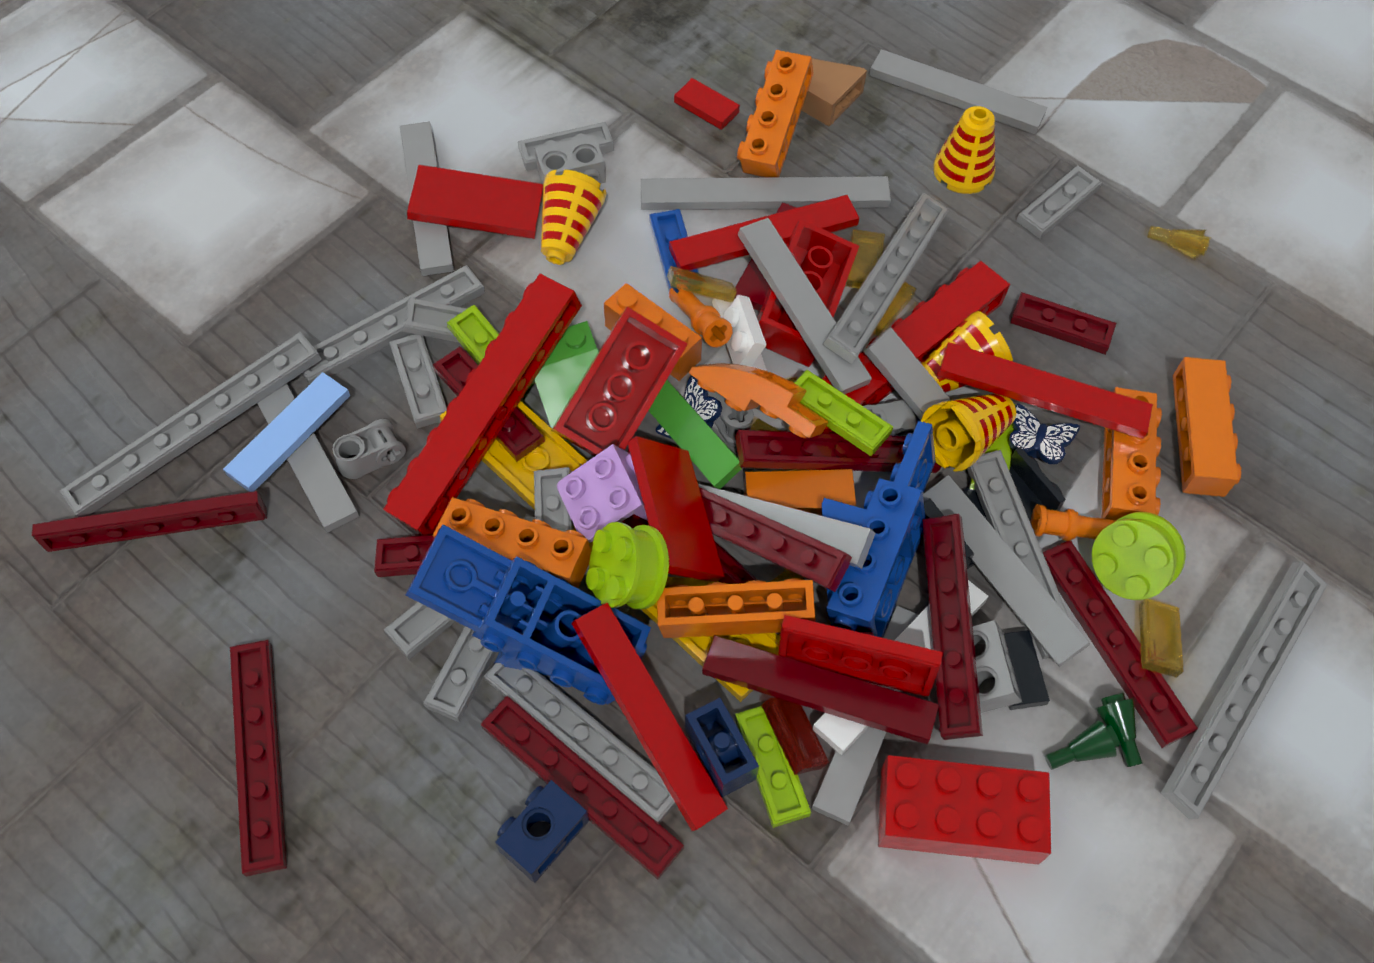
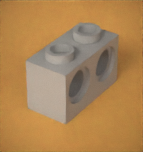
M595 134L534 147L537 170L542 184L548 172L557 170L555 175H562L564 169L586 174L601 184L606 183L605 161Z
M995 620L973 626L974 646L986 644L984 653L976 657L978 688H980V685L985 680L995 679V687L992 691L986 694L979 693L981 713L1021 703L1022 699L1003 630Z

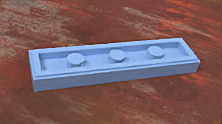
M322 372L223 468L226 475L247 491L254 492L350 397L348 389Z

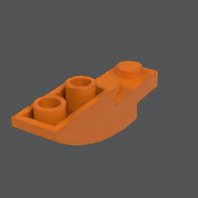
M725 363L691 367L689 371L690 375L698 379L697 384L701 388L709 392H717L726 398L725 403L729 407L737 411H747L758 408L761 405L760 410L771 418H780L789 424V430L799 437L812 438L820 435L828 424L827 420L800 403L807 390L774 373L755 367Z

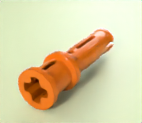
M675 284L674 286L679 292L676 293L671 288L669 298L691 319L693 330L699 335H703L704 341L711 347L717 348L725 345L733 333L730 322L725 318H721L719 312L714 307L705 306L685 284Z
M1037 504L1033 509L1030 523L1036 537L1048 534L1060 536L1062 540L1070 541L1076 537L1096 540L1104 528L1117 520L1081 516L1073 509H1066L1064 512L1049 510L1044 505Z

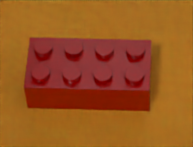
M800 219L786 246L834 318L859 245ZM769 287L757 317L767 344L765 348L810 367L815 360L813 353L775 293Z
M627 306L551 431L594 457L612 444L625 451L628 442L634 436L688 344Z
M888 755L881 768L878 847L1039 865L1051 854L1049 772Z

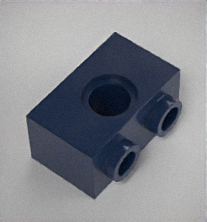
M721 697L685 715V731L721 797L757 779L759 765Z
M552 780L544 788L538 786L525 801L527 807L517 818L512 816L504 822L497 832L499 838L495 841L499 852L534 883L537 882L589 822L587 810ZM538 821H546L551 825L549 832L542 837H534L529 834L531 826Z

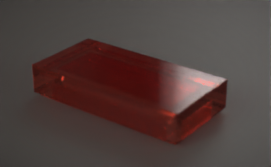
M776 697L769 698L761 705L794 775L820 770L829 764L802 705Z

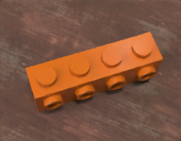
M776 50L773 60L768 61L765 68L766 81L764 87H760L757 91L754 115L750 114L747 121L746 131L748 134L745 142L741 141L738 147L737 159L741 162L743 173L761 177L780 176L814 74L811 56Z
M1184 357L1173 374L1182 492L1225 497L1233 486L1239 483L1241 478V466L1239 463H1236L1235 453L1238 446V436L1236 433H1233L1232 426L1235 408L1230 403L1229 398L1231 376L1227 375L1226 361Z
M1115 387L1113 392L1151 403L1153 407L1148 433L1144 439L1105 428L1101 518L1118 520L1134 512H1148L1158 515L1161 501L1160 498L1156 497V488L1160 482L1161 468L1156 467V458L1160 453L1161 438L1157 437V428L1161 421L1162 410L1157 408V393Z
M452 497L433 533L435 538L440 527L445 525L510 560L517 556L531 562L538 568L559 579L565 580L576 588H579L590 562L591 548L588 540L581 533L574 530L563 532L552 528L546 522L538 519H533L532 522L524 520L506 509L495 511L486 508L482 503L473 499L463 501Z
M791 578L779 582L753 580L742 584L716 582L706 586L672 585L664 588L662 595L657 601L658 627L663 638L781 633L784 615L816 622L813 580Z

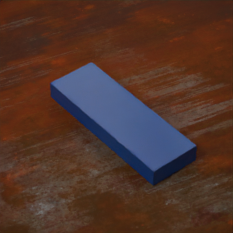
M680 209L649 214V222L668 291L673 288L678 293L679 290L674 286L678 283L685 284L691 292L701 290L702 283L698 269L680 273L669 250L670 241L688 237Z

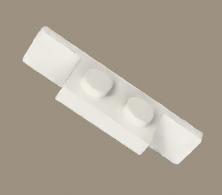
M737 295L732 300L715 296L712 301L713 307L719 312L720 317L728 320L732 326L733 333L726 345L733 364L767 371L761 355L767 344L750 298Z

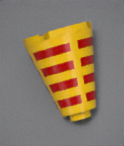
M973 106L966 109L936 155L933 165L934 175L940 183L941 179L947 183V189L962 194L977 193L984 190L985 185L988 183L990 185L994 178L995 117L985 107Z
M565 169L562 175H555L557 170L548 172L543 183L541 252L546 256L547 261L557 265H562L573 259L603 206L607 195L605 188L601 192L599 189L601 183L594 178L577 171Z
M980 311L969 315L921 362L945 393L967 386L938 376L948 342L1013 361L1010 349L1001 332L993 334L989 327L994 325V323Z
M995 393L940 402L929 407L924 412L921 422L932 424L936 463L943 468L951 466L955 468L953 471H963L971 467L1015 421L1016 408L1010 398Z

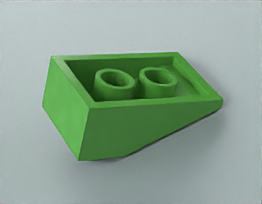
M587 321L567 328L534 379L551 428L555 425L598 353Z

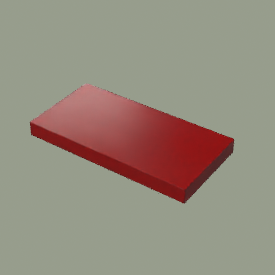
M418 165L407 209V219L535 239L543 184Z
M635 436L628 442V447L649 526L656 528L662 534L667 545L669 556L668 574L716 583L725 576L689 451Z
M784 615L778 655L868 683L927 697L930 695L939 671L943 652Z

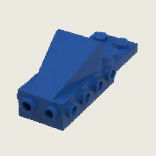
M918 421L913 434H907L903 444V454L905 455L901 464L896 463L894 465L890 481L879 478L875 490L868 491L864 502V509L827 498L823 499L822 516L870 528L876 533L863 568L849 565L836 592L827 589L828 605L826 609L831 626L856 632H873L874 636L883 638L924 532L923 519L926 518L923 492L936 462L932 424Z
M442 525L405 596L474 630L472 636L480 639L482 646L491 651L499 652L494 664L501 663L504 664V667L519 670L526 668L537 671L542 675H548L555 684L567 688L572 686L584 692V697L587 700L599 705H608L615 701L614 696L571 624L574 620L601 606V601L572 586L565 580L545 572L531 562L517 556L510 560L459 532ZM611 608L638 656L642 659L647 648V643L645 642L651 627L629 614H625L616 608Z

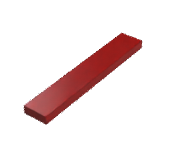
M848 195L670 241L669 250L679 272L683 273L749 255V252L738 236L739 229L766 218L770 219L785 244H787L800 219L831 233L857 226L860 218Z
M947 343L938 373L939 377L1144 439L1148 433L1153 407L1151 403L954 343Z
M605 603L574 620L571 623L691 831L698 830L726 811L728 808L609 604Z

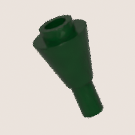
M1124 693L1102 698L1103 706L1096 708L1105 725H1111L1114 729L1127 767L1143 764L1135 742L1134 698L1126 700Z
M1097 720L1071 740L1066 747L1046 754L1045 759L1050 769L1053 770L1072 761L1080 762L1116 757V748L1120 746V743L1112 726H1104L1100 720Z

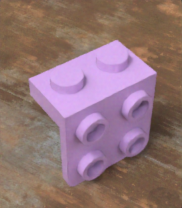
M614 444L568 474L557 484L559 494L576 531L584 535L589 543L593 541L597 530H602L607 524L612 522H622L633 514L648 521L631 455Z

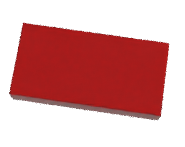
M691 78L674 95V103L721 130L740 111L739 104L694 78Z

